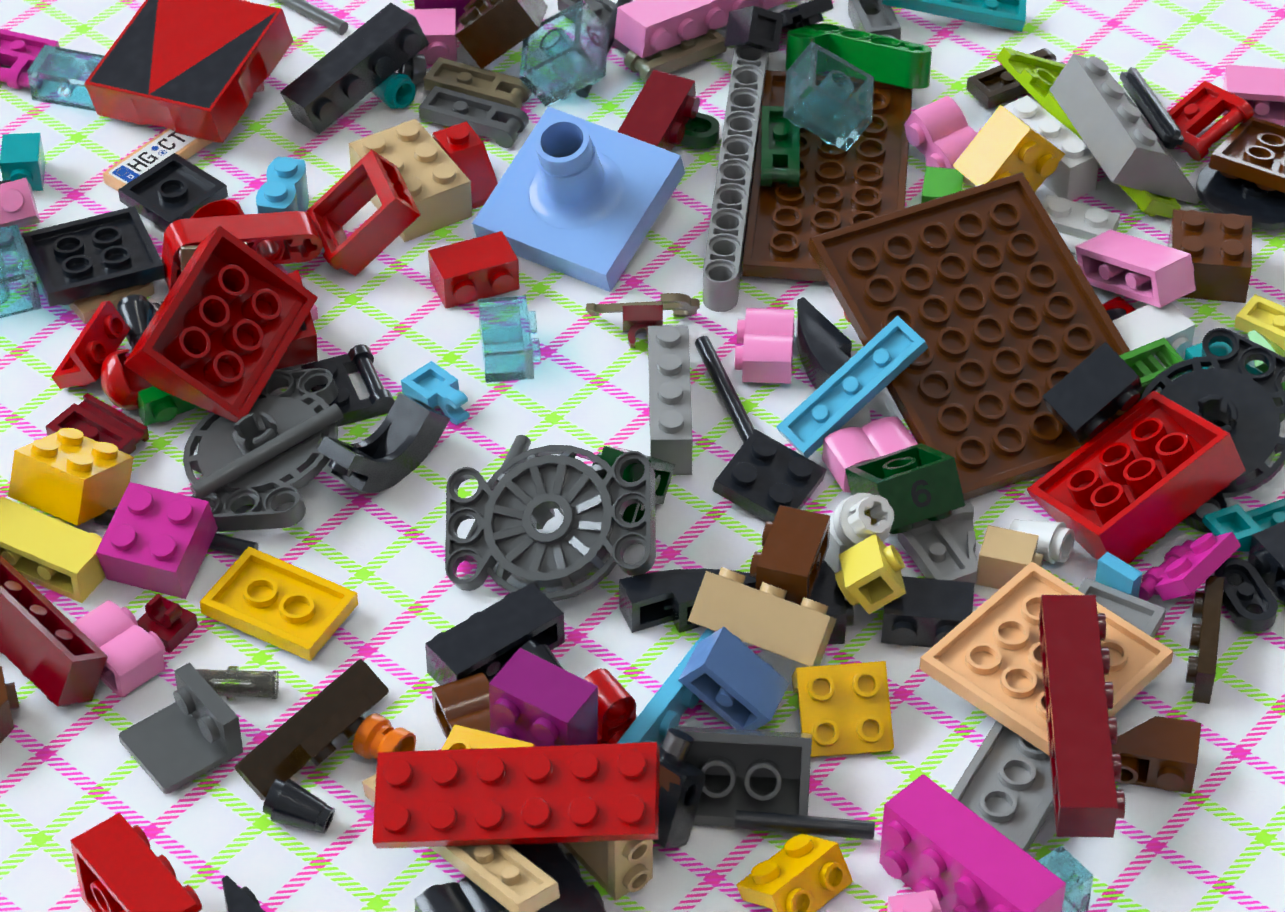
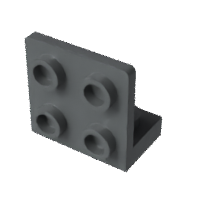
M190 662L174 670L177 690L173 692L176 702L119 733L120 743L164 794L172 793L243 753L239 717Z

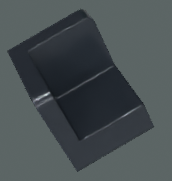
M756 6L730 11L725 47L736 48L747 45L767 52L779 51L784 15Z

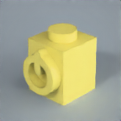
M876 533L839 554L842 570L835 573V578L841 592L851 605L856 606L860 603L866 612L871 614L906 594L901 569L905 567L904 561L898 550L893 545L887 547Z

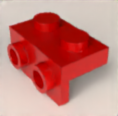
M110 300L101 302L51 378L59 389L74 386L84 387L96 382L100 377L103 360L110 353L117 351L130 331V327Z

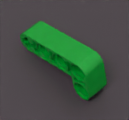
M818 23L787 32L785 70L792 73L810 74L828 69L903 88L923 89L929 87L932 48L834 24Z

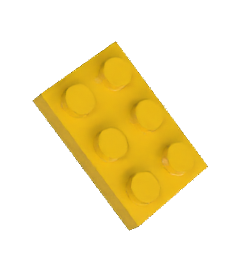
M248 547L200 600L201 614L308 661L315 657L358 606L357 592L252 547Z

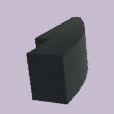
M804 297L798 299L796 313L797 347L805 372L817 390L851 358L852 341Z
M673 569L619 579V609L631 632L634 633L673 621L679 633L702 627L689 622L688 619L706 571L718 575L720 569ZM734 571L746 576L744 585L756 589V578L750 577V573Z

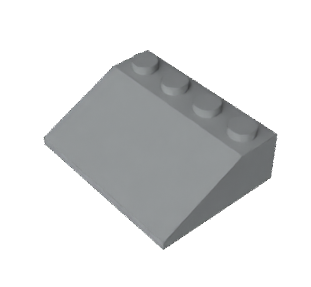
M1073 54L1049 90L1110 181L1114 184L1198 204L1200 198L1196 190L1138 107L1127 95L1124 88L1108 71V65L1095 56L1086 58Z

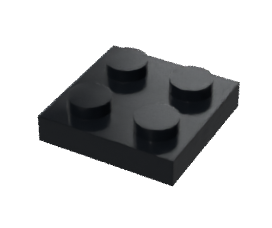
M173 153L118 189L120 202L128 207L135 206L139 214L164 230L176 220L191 218L198 209L208 203L228 197L226 184L176 153Z
M755 429L717 477L712 491L764 521L773 522L780 505L802 509L823 481L827 469Z

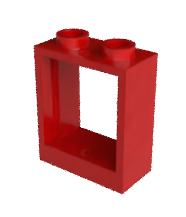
M372 149L307 210L323 242L325 250L323 252L324 259L334 269L340 270L342 268L355 277L421 215L398 167ZM377 194L382 206L347 238L342 226Z

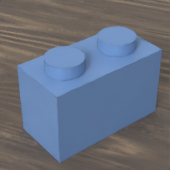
M725 627L717 630L697 644L678 680L737 730H757L770 722L790 684L770 664L761 659Z

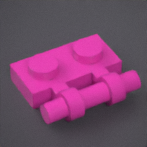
M0 28V65L11 67L10 69L0 67V82L7 83L10 88L20 90L24 87L35 89L39 78L38 75L32 74L30 71L44 74L60 54L59 42Z
M1233 532L1218 536L1207 533L1195 541L1186 540L1181 546L1175 545L1165 554L1164 562L1159 567L1150 568L1142 576L1139 598L1148 601L1153 595H1160L1162 600L1165 601L1192 594L1241 547Z

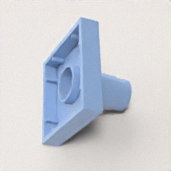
M548 106L472 222L477 237L502 231L515 255L611 292L684 176L685 170L682 158L679 154Z

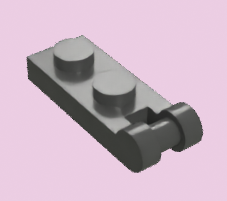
M434 86L419 106V119L447 127L467 121L477 135L494 139L503 148L512 147L518 139V133L522 132L529 123L528 115L521 109Z

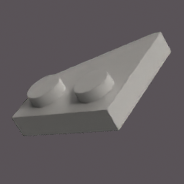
M971 503L952 510V515L948 518L937 521L925 519L913 523V529L898 534V541L925 578L977 582L976 536L973 524L974 506Z

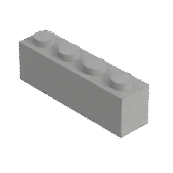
M688 325L648 326L650 456L676 464L672 475H692L693 436Z

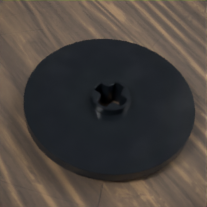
M1209 164L1202 168L1198 175L1196 191L1202 203L1210 211L1220 214L1252 216L1253 229L1277 230L1285 228L1284 192L1263 190L1257 187L1254 182L1242 178L1231 179L1224 177L1219 171L1208 168Z

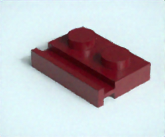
M89 393L83 396L84 401L79 405L72 404L45 426L47 436L61 428H74L82 431L85 437L95 441L112 443L118 447L119 451L129 455L136 450V444L141 440L146 442L149 439L147 426Z

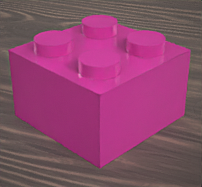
M129 482L96 554L107 580L186 599L218 527L209 501Z

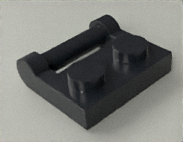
M356 345L350 349L348 354L301 365V369L324 368L332 373L338 388V395L329 406L336 403L343 414V418L336 422L338 427L389 413L395 402L391 392L384 389L372 364L374 362L373 354L367 345ZM359 372L370 395L369 398L359 399L348 374ZM326 384L317 385L310 389L309 392L319 391L325 388Z

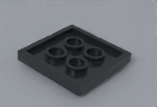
M135 206L22 233L25 250L50 307L69 305L76 300L96 295H106L116 290L136 285H146L166 278L164 265Z

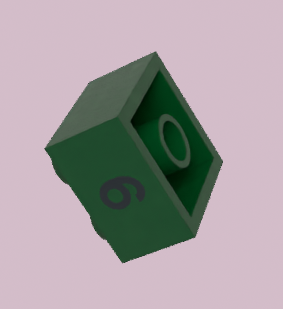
M922 443L845 468L851 495L870 493L887 499L889 505L894 510V521L890 534L907 532L914 528L913 523L925 519L937 521L948 518L952 515V510L965 506L955 458ZM868 509L864 514L871 518L872 524L877 523V519L870 516L871 510Z

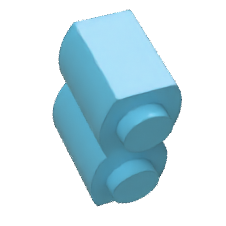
M291 157L275 158L267 168V182L260 187L256 195L257 214L287 211L306 212L309 206V194L305 161Z

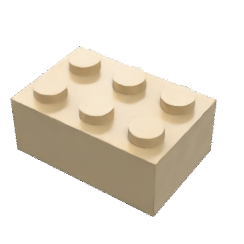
M417 119L403 122L397 126L349 143L351 168L371 149L398 167L421 214L399 235L404 242L472 217L471 181ZM376 194L370 201L378 210L382 203Z

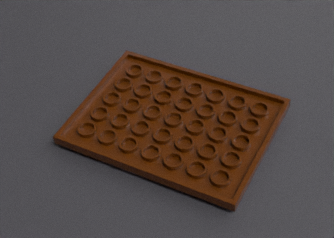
M1023 172L810 237L808 247L863 346L897 315L925 340L928 348L886 387L917 443L925 444L955 458L964 501L1048 473L1090 440L1087 437L1083 442L1079 443L1047 409L1042 396L1103 343L1107 342L1118 355L1129 352L1130 349ZM1127 409L1126 411L1118 410L1113 416H1111L1108 419V425H1110L1112 422L1118 419L1129 409Z

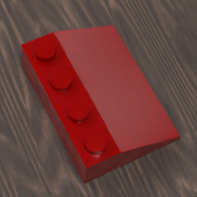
M219 225L200 242L123 365L157 389L236 423L242 417L249 414L318 297Z
M1152 391L1028 487L1027 491L1056 522H1063L1066 528L1074 531L1075 540L1093 558L1098 560L1106 552H1109L1130 564L1139 554L1157 540L1163 538L1167 532L1189 515L1196 512L1199 507L1218 492L1228 487L1246 469L1230 433L1160 393Z

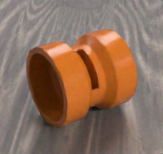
M373 713L357 729L352 744L353 751L365 759H377V752L414 751L416 736L403 727L394 729L389 719L378 713Z

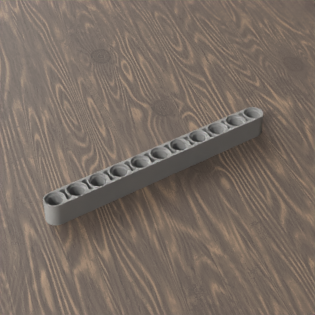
M747 45L734 49L703 266V304L706 308L716 312L732 310L738 302L765 76L769 66L770 52Z

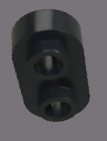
M1228 558L1214 572V576L1224 577L1223 605L1235 624L1240 628L1250 632H1263L1270 629L1275 623L1278 609L1275 597L1257 569L1250 562L1239 558Z

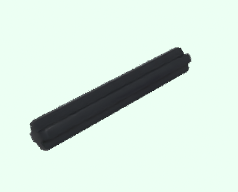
M1130 67L1127 72L1122 71L1119 78L1123 83V87L1167 149L1173 150L1176 145H1182L1184 137L1181 135V130L1140 72L1134 67Z

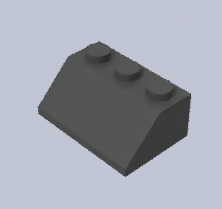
M674 727V729L681 730L693 737L694 742L685 761L703 771L706 778L693 825L734 827L736 810L808 816L811 733Z

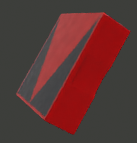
M145 0L84 84L97 115L139 125L161 126L171 129L178 134L223 144L248 108L254 92L273 72L293 43V38L281 8L243 0Z

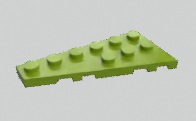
M1003 47L996 59L1045 110L1081 138L1049 90L1065 67V64ZM1119 185L1137 204L1138 208L1149 216L1155 217L1159 215L1172 219L1173 209L1180 210L1181 208L1175 198Z

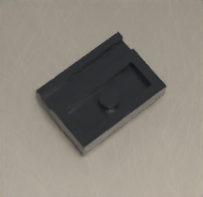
M812 0L790 10L786 9L779 12V14L784 15L782 30L787 29L790 31L824 21L822 14L834 9L832 1Z

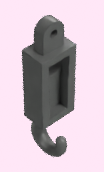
M848 0V16L854 29L901 40V26L891 6L883 5L882 0Z

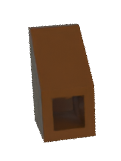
M1155 716L1117 737V744L1112 745V753H1120L1121 779L1115 782L1192 794L1202 723Z

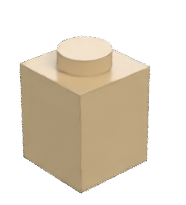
M988 525L979 553L976 585L1000 589L1030 562H1034L1042 567L1044 554L1037 553L1039 535Z

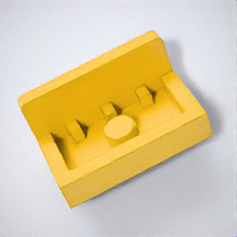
M802 833L790 838L784 844V848L770 859L754 866L751 873L736 884L743 901L770 908L773 912H816L852 883V877L837 842Z

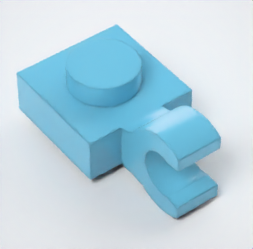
M434 362L427 363L401 380L402 393L416 398L432 408L439 406L444 415L450 418L449 421L451 423L459 425L470 417V414L461 407L468 402V397L459 391L458 379Z

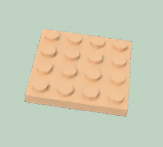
M1030 562L920 657L919 669L1050 756L1038 628L1041 595L1085 594L1036 563ZM1097 603V612L1105 613L1106 638L1101 640V647H1108L1110 653L1109 674L1104 675L1105 682L1113 683V709H1108V716L1113 717L1172 663L1174 651Z

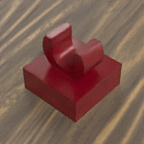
M663 305L623 306V332H628L630 348H635V337L637 334L642 332L648 334V326H663Z
M158 593L145 605L146 613L137 620L138 626L147 632L153 631L159 636L164 644L165 651L171 653L198 627L196 614L184 609L177 603L169 601Z

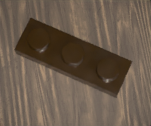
M1210 576L1205 582L1204 593L1195 591L1192 617L1200 618V623H1192L1189 650H1196L1197 654L1196 657L1189 656L1185 679L1187 683H1194L1192 702L1210 704L1216 674L1224 577Z

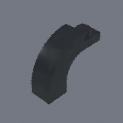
M399 393L385 420L368 438L358 443L349 444L324 436L317 451L331 459L328 466L332 468L331 473L361 492H380L396 485L424 461L438 442L450 418L416 398Z

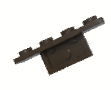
M359 659L235 765V770L259 798L265 800L269 789L276 779L287 782L310 761L317 767L337 749L332 742L338 736L343 734L347 740L351 738L365 720L363 715L385 697L389 689L365 661Z

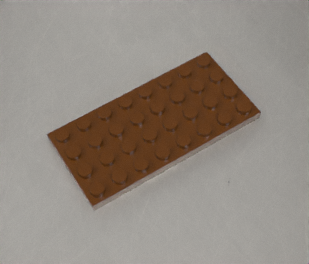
M766 70L762 106L800 107L799 187H787V183H772V187H761L760 117L742 276L828 282L808 247L810 237L905 208L909 141L906 138L904 124L911 114L913 89L852 75L799 74L789 71ZM773 166V168H788V166H785V167H775V166Z

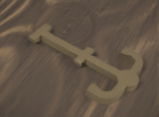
M681 293L661 294V301L611 304L587 303L586 311L591 316H599V314L622 313L623 306L663 305V310H673L674 317H685L697 314V310L700 309V300Z

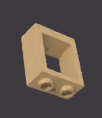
M653 840L562 843L615 901L629 892L639 891L653 878Z

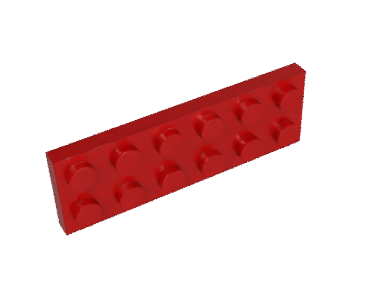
M657 742L377 752L372 843L377 849L658 840L660 747Z

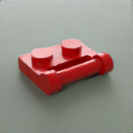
M1205 80L1168 111L1181 130V135L1184 137L1183 144L1176 145V147L1186 151L1192 159L1198 162L1209 154V148L1240 122L1245 123L1254 116V110L1246 100ZM1228 111V113L1224 117H1222L1203 135H1201L1199 138L1196 137L1202 130H1204L1209 124H1211L1215 119H1217L1222 113Z

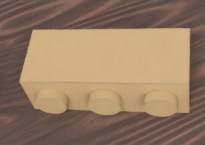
M721 567L718 575L706 571L690 613L689 622L713 631L725 627L743 642L808 666H820L837 620L826 615L829 606L803 597L801 605L785 600L786 590L762 582L760 589L757 590L743 584L746 578L745 575Z

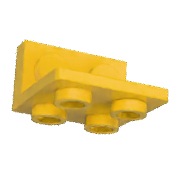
M886 661L797 667L791 676L793 693H798L801 733L812 734L811 758L891 752L894 749Z

